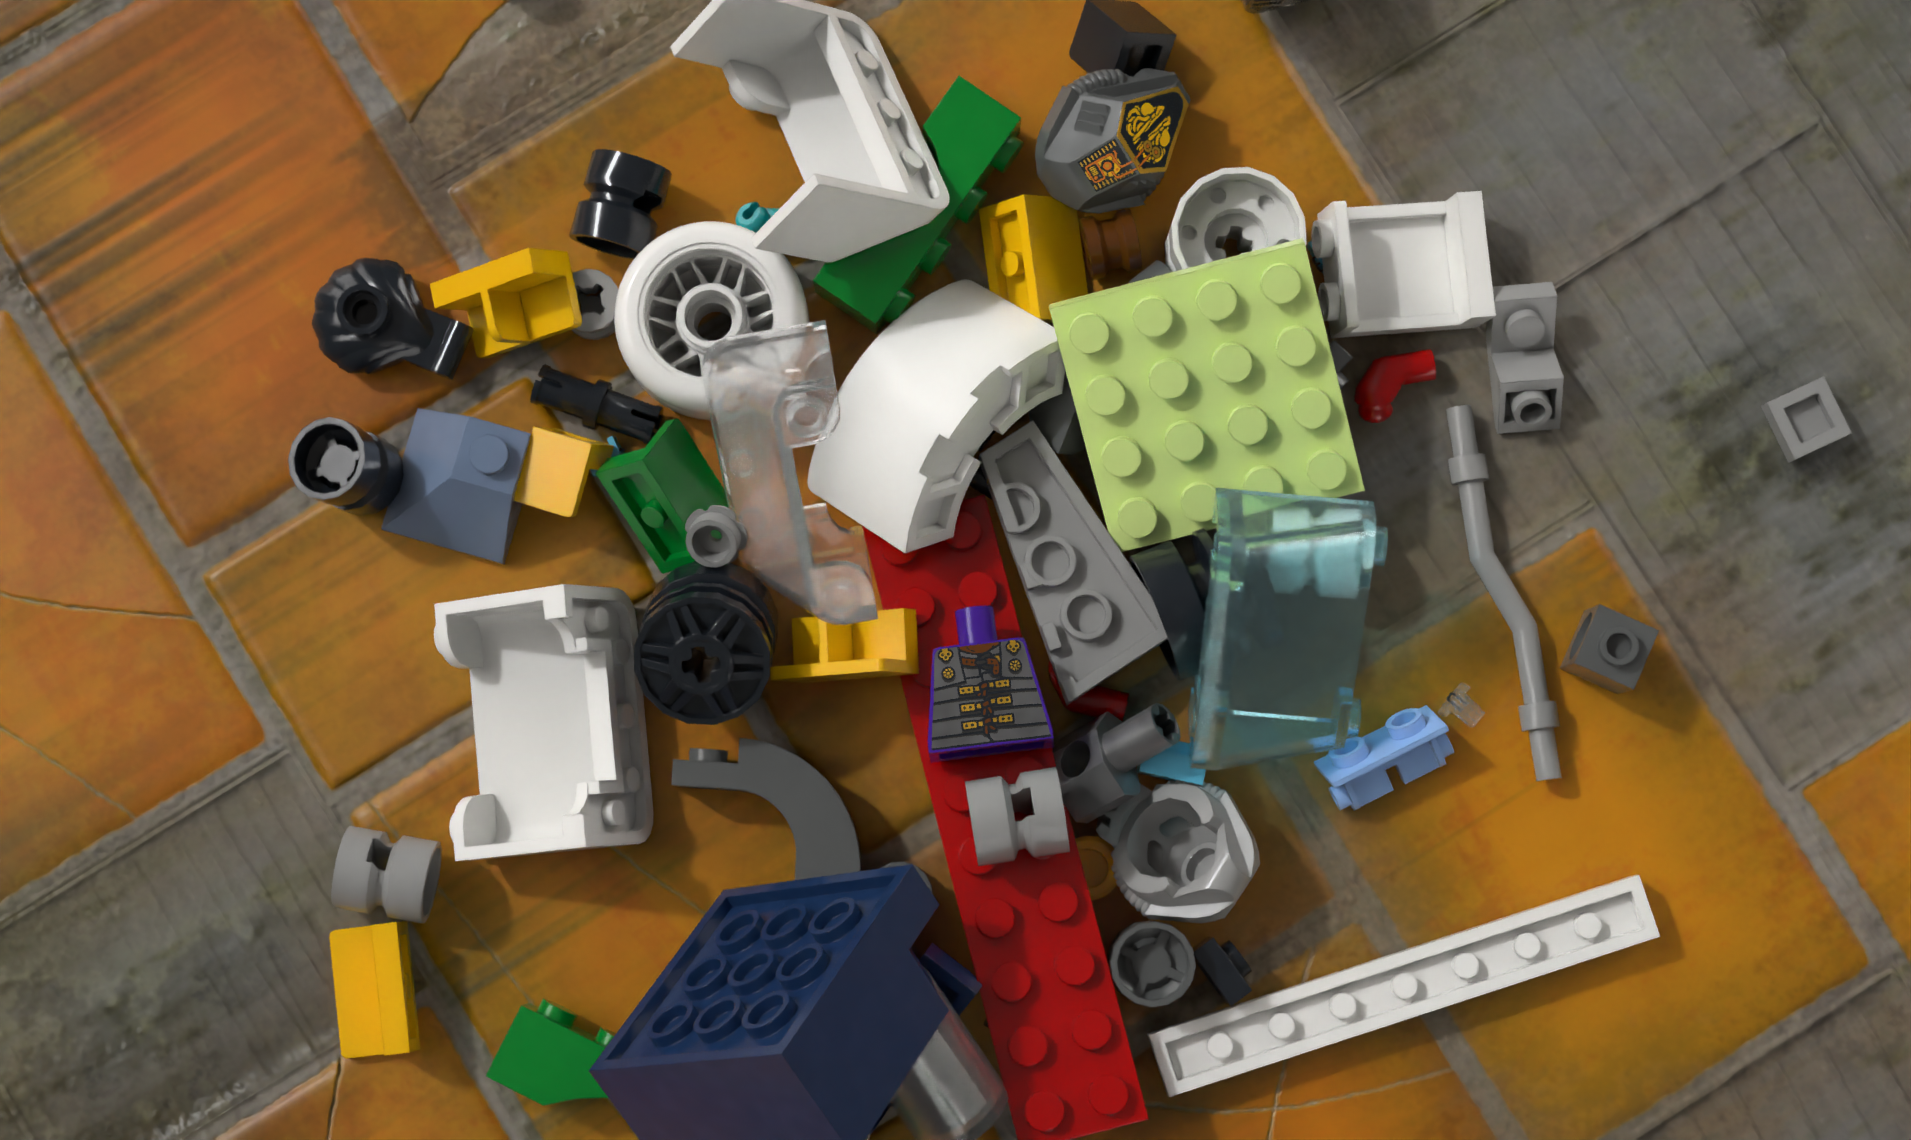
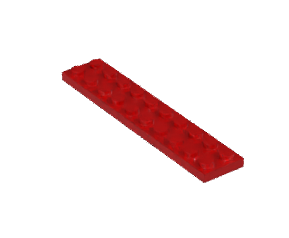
M981 495L962 501L952 538L908 553H903L862 526L883 610L899 608L916 609L919 674L900 675L975 975L977 981L982 984L980 994L1017 1140H1072L1146 1121L1149 1119L1067 807L1064 805L1070 852L1033 857L1026 849H1021L1018 851L1014 861L978 866L965 782L1001 776L1008 784H1015L1021 772L1056 767L1052 748L932 763L930 761L928 727L933 649L938 647L959 645L955 611L972 606L994 607L997 639L1022 638L986 496ZM1016 812L1014 813L1015 822L1022 821L1027 816L1033 814Z

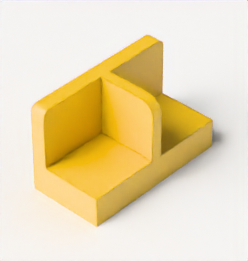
M526 248L430 283L435 308L467 311L470 327L474 328L472 338L476 355L479 358H491L575 329L582 324V316L567 251Z
M899 608L856 613L824 611L819 616L792 618L794 665L771 667L770 678L773 681L812 683L919 674L916 609Z

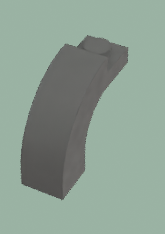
M740 738L738 763H727L728 751L690 748L689 760L673 759L672 786L749 792L761 796L772 803L786 818L794 836L796 846L794 880L862 871L859 838L855 824L844 801L831 783L818 770L792 752L763 741Z

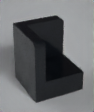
M1086 0L1070 47L1069 56L1088 73L1101 69H1119L1124 74L1133 77L1145 68L1164 71L1177 34L1136 2Z

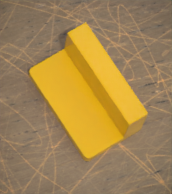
M1028 194L979 209L989 290L1046 323H1053L1049 304L1088 294L1077 210L1064 205L1053 197Z
M391 922L331 931L329 940L341 1055L349 1059L382 1054L384 1056L403 1054L420 1050L408 922Z

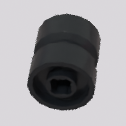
M607 149L594 150L584 181V186L591 195L589 199L578 202L569 234L570 238L591 249L634 260L638 253L655 238L658 225L651 217L652 211L662 209L672 178L671 171L655 162L635 155Z
M332 417L315 420L304 427L292 442L288 457L290 476L300 491L310 498L360 516L378 513L390 505L400 491L404 476L402 459L392 444L384 438L371 432H366L352 423Z

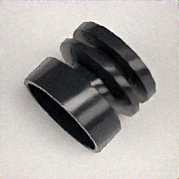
M1235 517L1217 522L1218 528H1216L1221 552L1217 551L1212 539L1204 528L1192 532L1193 552L1196 561L1190 564L1185 563L1183 557L1171 541L1129 556L1131 567L1151 595L1168 640L1160 644L1159 647L1171 672L1178 681L1219 666L1218 648L1215 636L1219 634H1225L1239 656L1252 653L1247 623H1250L1255 635L1263 646L1268 647L1282 641V631L1277 614V597L1272 580L1259 551L1248 540Z
M694 561L677 567L657 584L650 598L634 645V672L644 695L662 713L687 724L716 725L739 717L759 700L770 677L778 638V611L769 589L751 571L733 563L721 567H707ZM695 647H704L705 653L707 654V656H708V657H714V658H713V659H704L703 653L701 652V650H697V649H694V648H695Z

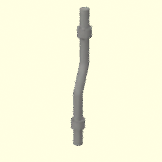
M1471 405L1451 407L1446 409L1453 458L1447 461L1451 485L1458 486L1469 559L1513 633L1524 705L1518 706L1522 732L1528 731L1536 781L1562 778L1554 727H1559L1560 722L1556 701H1549L1537 623L1494 552L1483 484L1484 481L1489 480L1486 456L1484 453L1478 452Z

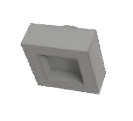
M1824 376L1761 406L1788 463L1852 434Z

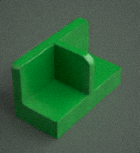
M678 418L666 421L645 448L607 458L595 473L662 574L672 572L677 567L695 561L690 556L686 547V535L688 532L685 530L686 521L695 510L703 509L706 511L712 505H721L734 511L736 514L735 519L738 522L741 519L738 509ZM718 530L711 531L712 537L716 539L722 537Z

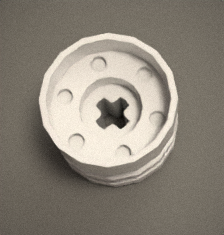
M1250 167L1221 168L1198 179L1181 197L1164 245L1165 265L1172 272L1224 259L1226 258V252L1221 248L1226 239L1229 238L1237 240V249L1243 252L1241 254L1303 238L1306 246L1305 216L1294 193L1275 176Z

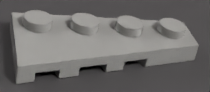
M1033 420L979 455L978 460L981 462L980 466L1067 706L1167 641L1168 638L1151 595Z

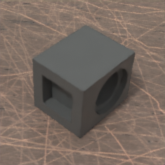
M1598 604L1583 612L1560 669L1616 694L1634 690L1659 630Z

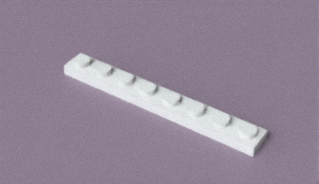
M1632 875L1148 1033L1147 1035L1167 1096L1172 1097L1658 938L1660 934L1640 875Z

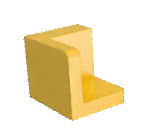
M533 426L513 501L564 517L576 516L589 469L598 470L605 460L612 456L614 446L558 428Z

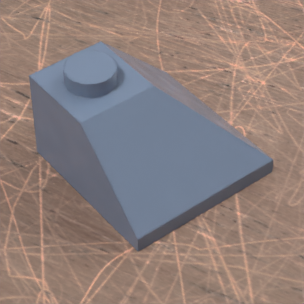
M418 408L402 458L404 476L401 488L392 503L388 505L381 529L505 564L523 504L513 500L531 433L470 416Z

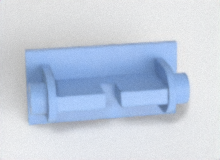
M1425 705L1419 709L1409 708L1395 713L1386 721L1385 726L1363 737H1351L1338 742L1329 750L1328 755L1314 761V764L1331 784V787L1328 789L1338 809L1342 810L1351 806L1355 811L1361 808V806L1394 790L1385 771L1386 769L1395 765L1401 780L1407 784L1438 767L1446 765L1445 757L1453 754L1454 749L1445 734L1449 731L1448 726Z

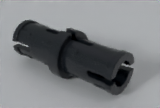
M546 364L542 366L538 373L542 380H535L530 402L533 404H540L582 419L583 427L595 431L601 426L643 441L644 444H648L656 434L653 430L659 429L664 413V407L655 406L613 391L612 383L599 379L594 384L552 369L551 366Z

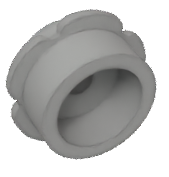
M712 505L706 511L697 509L688 517L685 524V530L688 532L686 535L687 550L690 556L701 565L721 567L737 559L738 551L746 547L748 533L745 525L742 522H738L735 519L736 514L734 511L725 506ZM718 530L722 537L720 539L712 537L711 531Z

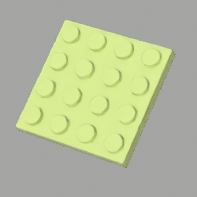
M1303 238L1049 304L1051 318L1108 533L1121 552L1192 535L1193 531L1202 528L1205 531L1218 528L1217 522L1230 517H1235L1239 523L1365 491Z

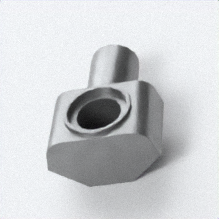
M1155 703L1124 722L1107 711L1058 741L1052 752L1058 772L1063 804L1076 822L1089 823L1140 793L1136 766L1175 745L1181 738L1178 723L1169 709L1162 704Z

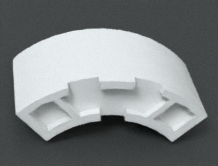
M959 280L927 295L895 319L872 342L847 375L828 410L815 443L807 479L809 490L903 553L952 538L963 498L974 474L981 464L973 456L993 430L1003 435L1028 411L1044 401L1062 394L1065 367L1054 327L972 280Z

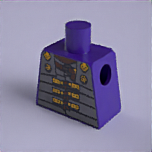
M972 606L955 611L959 645L938 647L933 649L928 727V751L931 763L1053 748V729L1025 639L1017 637L998 640L994 607Z

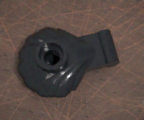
M361 258L357 259L353 264L335 270L328 282L319 289L314 300L315 313L312 319V326L319 340V348L328 359L337 363L339 368L348 373L365 372L366 374H372L406 361L439 376L453 380L474 331V328L462 322L426 309L411 274H406L398 262L386 259Z

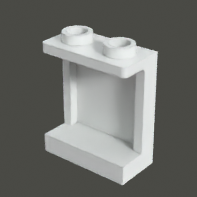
M1482 191L1457 192L1448 200L1437 202L1347 207L1346 201H1333L1317 214L1318 220H1315L1312 225L1311 241L1315 257L1322 258L1325 283L1320 284L1318 300L1323 320L1329 321L1331 338L1477 328L1496 316Z

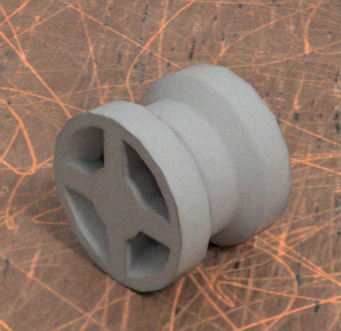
M584 269L574 272L573 279L579 307L581 304L582 324L580 327L572 329L573 333L584 339L591 340L609 337L615 332L614 311L618 293L617 285L610 276L599 270ZM599 290L601 291L597 296H586L588 294H596Z

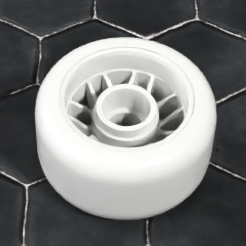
M703 221L686 224L667 231L650 242L638 253L625 272L618 289L614 311V325L618 346L624 361L637 382L653 399L668 409L688 417L704 420H726L757 411L774 400L789 385L805 356L809 338V313L799 277L784 254L755 249L751 238L756 232L742 226L726 222ZM711 312H722L732 319L729 332L718 340H707L698 334L700 320Z

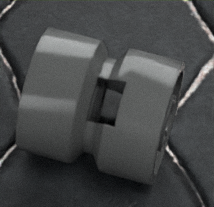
M1151 920L1134 922L1118 932L1110 943L1107 954V962L1113 985L1117 991L1136 1004L1148 1007L1168 1005L1182 997L1193 981L1196 968L1194 950L1185 935L1172 925Z

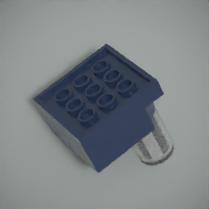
M913 864L723 890L589 1069L590 1074L639 1140H869L870 1131L889 1103L915 1140H976L993 1126L1003 1113L1008 1101V1092L1002 1079L929 971L922 966L911 949V946L940 905Z

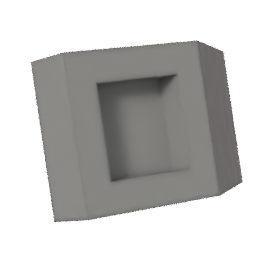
M1552 282L1494 286L1493 295L1496 316L1487 321L1486 344L1497 434L1560 429L1564 376L1554 351L1557 294Z

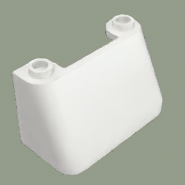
M560 584L434 604L436 619L434 642L438 652L451 666L470 670L480 795L462 798L451 816L449 830L454 843L455 861L634 845L645 842L651 834L653 826V801L643 691L634 672V645L638 637L637 619L634 606L628 595L618 588Z

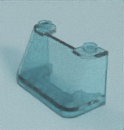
M1216 488L1212 521L1216 523V534L1214 535L1213 549L1210 552V582L1198 675H1195L1194 688L1191 687L1188 707L1189 767L1193 769L1221 770L1342 749L1345 746L1347 736L1357 737L1359 733L1361 699L1353 698L1372 569L1373 566H1384L1388 543L1387 527L1377 526L1374 501Z

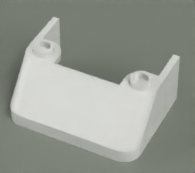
M712 0L670 46L674 57L722 68L729 83L731 96L743 108L776 115L805 183L752 236L751 240L755 249L823 262H835L929 224L948 206L950 197L947 187L875 32L858 16L847 11L806 0Z

